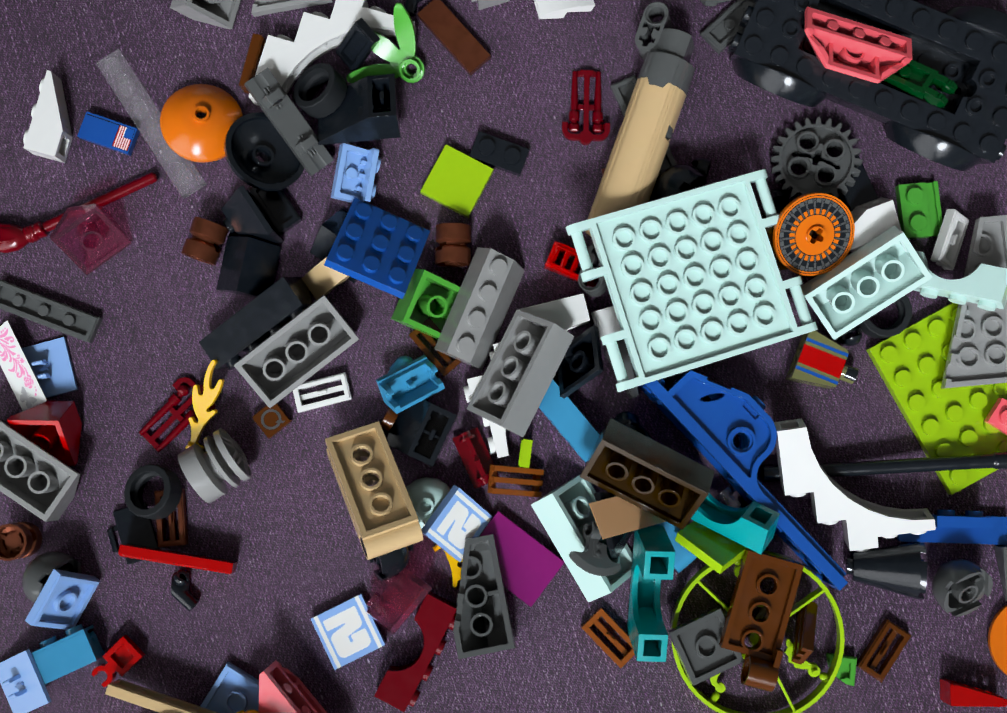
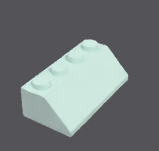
M894 225L846 256L831 271L817 275L803 284L801 288L805 299L833 340H835L933 277L904 232Z
M579 474L532 503L531 506L588 602L612 593L631 577L633 554L626 543L619 557L612 560L607 541L601 537L599 541L607 545V554L610 560L619 563L621 566L620 572L610 576L589 574L570 559V552H583L585 549L586 539L582 533L584 524L592 525V522L596 523L589 503L596 502L594 496L596 491L591 483L581 478Z

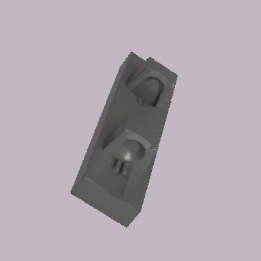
M268 68L244 84L310 177L334 161L324 145H318V137ZM278 100H282L281 102L273 106Z

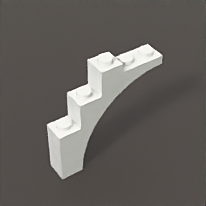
M336 0L330 19L320 12H313L312 14L304 12L294 42L291 38L284 35H277V37L267 36L255 76L268 68L286 94H288L298 77L315 60L340 46L354 23L360 18L373 31L385 37L396 38L394 16L387 14L385 10L379 7L372 6L368 8L367 0ZM412 21L416 35L415 21ZM249 93V98L251 99V101L255 105H258L255 99ZM281 99L278 100L273 106H275L276 104H278V103L281 102L282 100H281Z
M584 294L519 309L520 311L551 321L566 331L588 324L590 321ZM500 342L493 344L494 351L489 352L490 359H492ZM483 375L467 379L468 386L463 387L467 403L471 401ZM482 417L484 427L490 426L492 437L487 438L491 454L497 453L498 458L509 456L506 429Z
M802 418L774 422L777 431L776 450L780 483L785 496L802 497L810 492L812 513L817 523L832 525L842 520L844 541L849 551L865 552L871 548H879L878 537L894 538L899 534L907 533L921 535L927 531L936 530L935 519L927 508L899 509L885 507L863 500L842 488L825 472L816 460L811 449L807 427Z

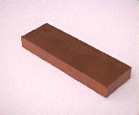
M441 0L431 1L417 13L418 18L470 76L491 59V55Z

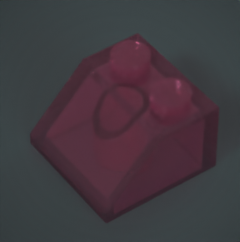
M406 568L397 576L387 579L385 581L388 585L386 590L382 594L376 591L366 603L370 607L366 613L391 635L395 634L432 589V587Z

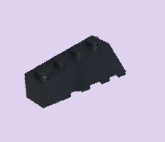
M282 277L199 341V344L210 360H218L215 366L216 369H234L233 364L312 304L309 288L302 280L303 277Z

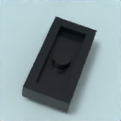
M479 131L469 157L520 177L530 149Z

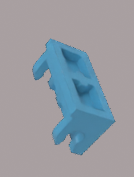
M425 355L376 379L384 403L396 414L445 389L443 382L435 375L438 369Z

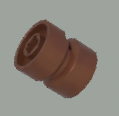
M194 217L189 230L192 237L186 239L181 253L198 261L216 266L221 252L218 245L224 244L229 231L228 228L200 217Z
M463 223L437 224L436 242L440 246L435 248V264L444 267L469 266L471 264V249L467 247V244L471 242V226Z
M24 521L0 526V560L11 561L30 557L41 547L42 534L33 523Z

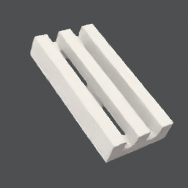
M956 209L946 210L930 259L936 262L938 266H942L944 270L954 269L969 223V219Z
M346 372L302 383L293 390L298 413L353 399ZM341 380L342 385L303 395L299 393V390ZM344 390L345 395L302 405L304 400Z

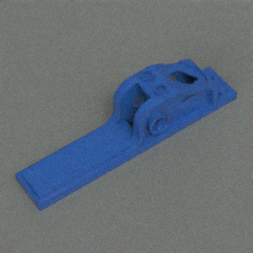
M692 370L681 374L666 389L664 388L666 383L663 379L638 386L749 505L755 501L780 513L775 533L823 584L840 591L848 583L843 578L846 575L844 570L757 479L760 464L771 454L777 440L775 424L764 411L766 406L755 395L751 397L749 394L732 387L727 389L708 381V377ZM707 395L710 401L703 402L702 397ZM735 435L738 436L740 441L737 448L733 444V437Z

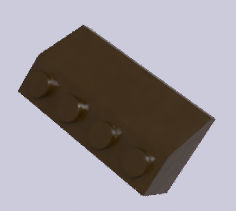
M610 418L599 436L580 477L683 530L708 496L715 471Z

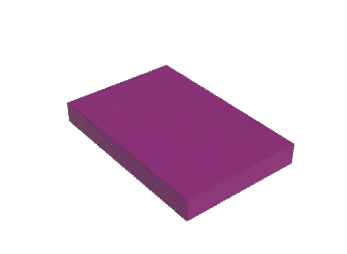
M497 511L479 537L490 534L494 535L504 587L532 607L565 562L501 512Z

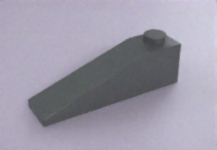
M493 534L465 539L457 610L453 628L458 659L516 648Z

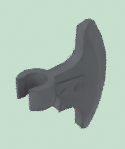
M592 522V525L584 524L582 533L586 539L585 549L583 552H570V559L589 574L610 576L620 572V564L610 560L607 554V545L599 541L601 534L595 522Z

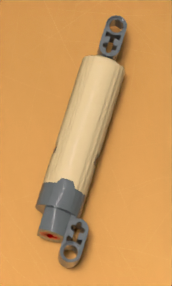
M662 2L650 3L644 10L639 24L635 43L639 55L644 61L588 219L649 202L669 146L670 138L674 132L695 72V68L689 63L695 48L692 35L684 31L671 29L672 22L669 11ZM658 16H663V17H664V18H663L661 21H659V22H653V21H652L655 17H658ZM585 231L591 237L590 231ZM592 243L588 248V253L595 269L600 266V262ZM582 269L580 270L578 283L586 294L591 297H598L605 293L607 284L604 276L599 277V282L595 287L588 288L587 282L582 281L580 274L583 272Z

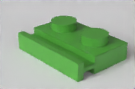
M938 181L897 185L895 192L901 231L904 232L908 240L938 237L943 222Z

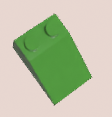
M415 269L403 299H399L391 319L439 339L440 332L422 323L430 317L442 331L460 287L431 272Z

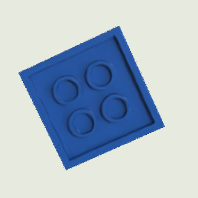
M354 198L324 266L403 299L430 230Z

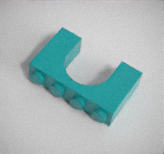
M652 525L635 530L627 631L637 661L666 662L668 633L661 614L660 587L661 580H673L675 550L663 525Z

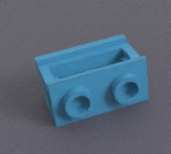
M82 624L65 631L67 637L57 640L56 636L39 643L41 649L31 654L44 684L103 658L102 656L105 652L102 650L94 631L90 633L87 631L94 628L93 625L83 629Z

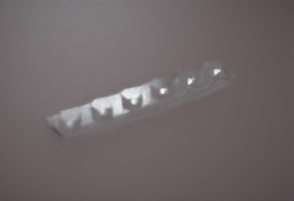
M117 49L96 62V65L180 195L185 199L207 185L193 161L176 154L165 142L160 127L161 112L123 53Z

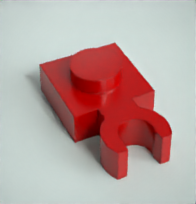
M126 634L102 656L108 663L96 667L92 671V676H96L101 671L106 672L107 679L102 683V686L106 687L115 680L116 672L121 677L124 676L145 656V653Z

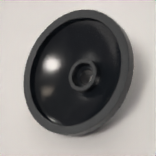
M255 112L246 114L238 118L229 128L224 142L225 156L232 171L243 182L260 190L278 191L291 186L301 176L304 167L265 113ZM257 156L261 157L264 162L259 161Z

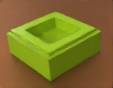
M521 440L519 467L529 468L533 440Z

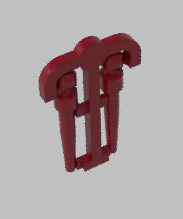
M594 70L572 72L571 111L569 112V122L571 123L562 122V134L566 139L579 141L582 145H589L592 141H603L609 136L610 123L601 124L603 122V113L601 112V72ZM577 77H584L583 104H578ZM590 77H596L594 105H589ZM578 110L583 111V131L580 134H577L579 132V124L577 122H579L580 118ZM589 111H594L592 113V122H594L592 132L589 131Z
M179 378L172 385L178 392L173 393L168 398V401L139 431V434L157 452L166 447L190 424V417L197 419L194 410H190L185 415V418L182 416L193 404L192 396L178 410L173 407L182 401L181 398L183 396H187L190 393L189 387L182 384L187 383L192 389L194 385H197L190 378ZM200 385L201 394H203L204 391L203 385ZM215 403L209 408V411L215 410ZM169 411L172 416L151 436L147 431ZM178 420L180 423L159 444L156 440Z

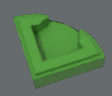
M827 653L826 655L829 668L834 658V653ZM843 655L839 671L836 675L839 680L851 686L855 684L857 657Z

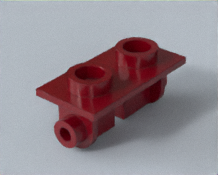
M478 427L452 438L474 488L476 489L488 484L490 465H494Z

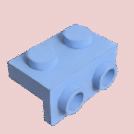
M346 143L340 144L331 198L350 203L353 202L354 198L369 203L374 198L376 193V184H374L375 173L379 171L381 158L378 157L379 149L372 148L367 150Z

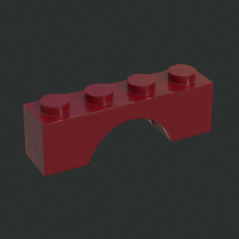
M428 591L414 618L420 626L424 637L422 653L416 660L407 665H390L374 697L402 712H405L408 705L412 707L415 705L421 691L417 690L421 679L427 681L434 666L430 664V661L434 654L440 656L447 640L443 639L447 628L450 630L454 628L456 604Z

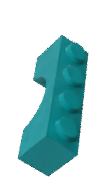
M709 493L691 520L761 555L774 537L780 513L755 501L743 508L729 507L717 501Z

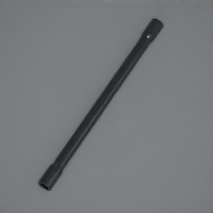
M1007 452L822 463L820 465L830 477L983 468L1007 469ZM778 465L762 466L763 482L780 481Z

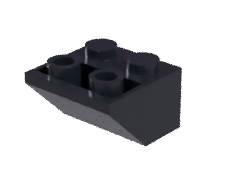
M422 400L398 414L386 440L389 446L434 467L458 416Z

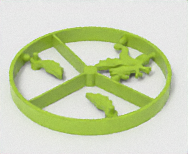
M763 551V553L797 562L779 553ZM743 557L734 563L736 566L733 572L737 578ZM708 565L700 569L683 588L673 611L671 629L677 627L682 605L697 583L728 612L729 607L701 581L705 575L713 570ZM805 566L803 572L816 581L820 587L794 604L790 617L825 593L832 607L836 622L837 640L834 658L827 673L821 672L819 666L814 662L805 660L801 665L792 662L793 643L789 638H786L784 652L788 656V662L792 663L795 668L806 669L812 677L819 676L822 681L812 693L793 705L778 676L777 681L790 707L769 713H801L811 707L826 693L833 683L843 658L845 638L839 608L828 588ZM748 634L751 643L755 646L759 641L758 634ZM671 641L677 668L688 688L698 699L718 713H745L716 703L720 698L719 693L724 692L726 689L724 683H717L720 673L709 678L716 690L709 698L696 686H693Z

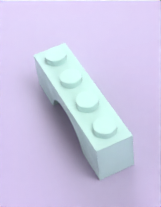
M916 251L933 277L914 289V291H919L920 295L936 299L937 296L947 297L950 302L960 305L971 302L978 304L977 307L988 311H995L996 308H1005L1007 301V268L981 263L972 274L961 279L949 280L932 273L928 268V261L924 252Z

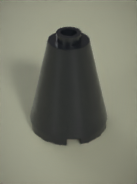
M913 542L870 549L865 552H852V558H846V574H851L852 580L911 598L924 599L922 593H926L927 562L921 559V553H926L925 543Z

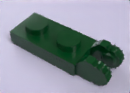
M911 60L909 64L883 80V82L922 100L924 98L929 104L939 108L944 107L948 99L942 93L931 89V87L934 85L938 90L948 94H954L958 88L954 81L940 75L939 71L914 60Z

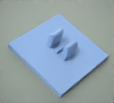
M66 337L21 348L46 398L78 390Z
M29 649L0 663V683L13 713H27L52 702Z

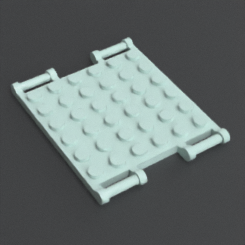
M766 169L584 220L566 227L568 236L572 237L583 273L580 275L582 281L587 282L604 276L621 331L600 337L602 344L607 347L618 382L615 384L617 392L818 330L816 322H812L801 288L803 284L801 276L782 281L765 228L775 226L779 215H777L766 178H768ZM751 183L756 185L766 215L765 219L761 217ZM583 231H590L601 267L593 268L582 234ZM786 289H790L801 323L800 327H797ZM622 339L625 341L636 378L630 380L628 379L617 341Z

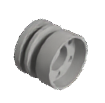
M222 428L214 431L213 437L208 435L203 439L206 451L199 445L194 444L178 454V462L185 477L196 493L207 503H212L227 493L224 480L236 488L240 485V479L247 481L252 477V472L244 452L238 443Z

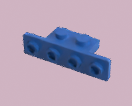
M937 509V514H931L935 519L936 530L927 531L921 535L907 533L897 536V540L902 542L1007 545V517L983 516V511L965 510V515H955V510Z

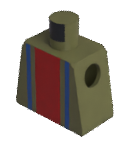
M815 330L801 336L785 379L831 389L837 386L839 379L853 384L858 375V369L845 364L849 355L847 349Z

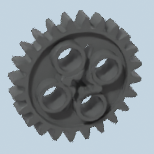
M817 117L815 124H811L809 118H806L803 127L798 122H795L794 132L786 128L784 133L786 138L778 137L777 143L780 146H773L772 152L777 156L771 157L770 163L776 165L771 169V174H779L775 178V184L784 183L781 190L783 192L792 191L791 200L797 195L801 196L812 192L827 193L838 198V192L843 195L847 194L848 189L846 185L854 186L856 181L852 177H859L861 172L855 167H859L862 164V160L855 157L859 156L862 150L853 148L858 140L857 138L848 139L851 133L850 129L843 133L840 131L842 123H839L834 128L831 126L832 119L830 118L825 125L821 124L820 117ZM802 141H810L814 147L809 150L804 149L800 146V143ZM835 148L841 155L831 157L827 154V150ZM795 153L798 157H793L792 154ZM814 158L820 159L818 165L812 164ZM801 166L805 169V173L796 175L791 171V168ZM833 166H839L840 169L837 170ZM826 173L831 176L832 181L823 183L818 179V175Z

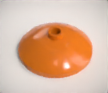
M193 84L177 90L167 99L161 111L160 127L165 142L179 156L194 162H213L226 157L224 151L226 134L231 125L238 118L242 117L243 114L237 101L223 89L208 84ZM198 113L206 114L202 119L196 117Z

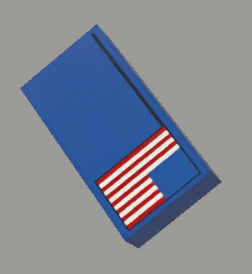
M86 111L77 137L131 156L140 130Z

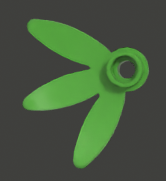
M396 3L393 13L395 34L400 49L388 38L374 31L380 40L372 51L390 62V64H372L356 69L346 76L349 83H354L366 76L393 73L395 74V79L401 76L408 83H416L423 78L425 65L419 57L415 56V30L411 17L403 4ZM409 64L416 66L417 71L415 74L409 72Z

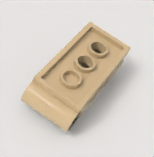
M378 421L326 438L327 456L366 559L370 560L423 541L418 516L380 422Z

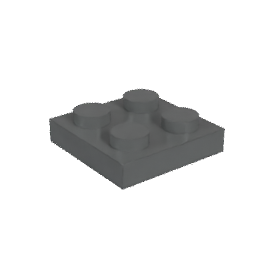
M719 607L667 631L687 677L693 686L744 662L741 653L721 648L719 645L726 621Z

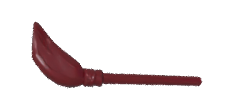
M150 172L45 222L37 221L23 228L14 224L0 223V252L18 251L29 242L34 243L43 237H47L48 232L157 182L158 178L154 172Z

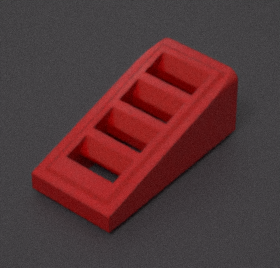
M555 241L544 269L578 282L579 274L575 273L579 263L576 250ZM559 252H562L564 256L559 266L555 262ZM571 256L575 259L570 270H568L565 266ZM599 278L588 281L587 286L595 287Z
M940 679V700L950 706H1007V699L1000 695L952 680Z

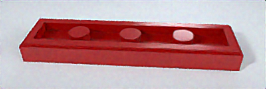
M120 544L118 555L122 557L225 574L236 572L238 563L132 544Z

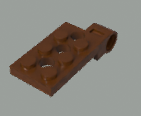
M746 548L719 645L721 648L746 654L741 670V683L743 685L772 692L777 684L779 666L783 656L781 646L804 565L766 553L760 555ZM766 577H771L774 579L772 590L768 592L761 591L760 582ZM757 605L766 606L767 612L762 619H754L752 616V611ZM749 633H756L759 636V641L755 646L748 647L744 643V639Z

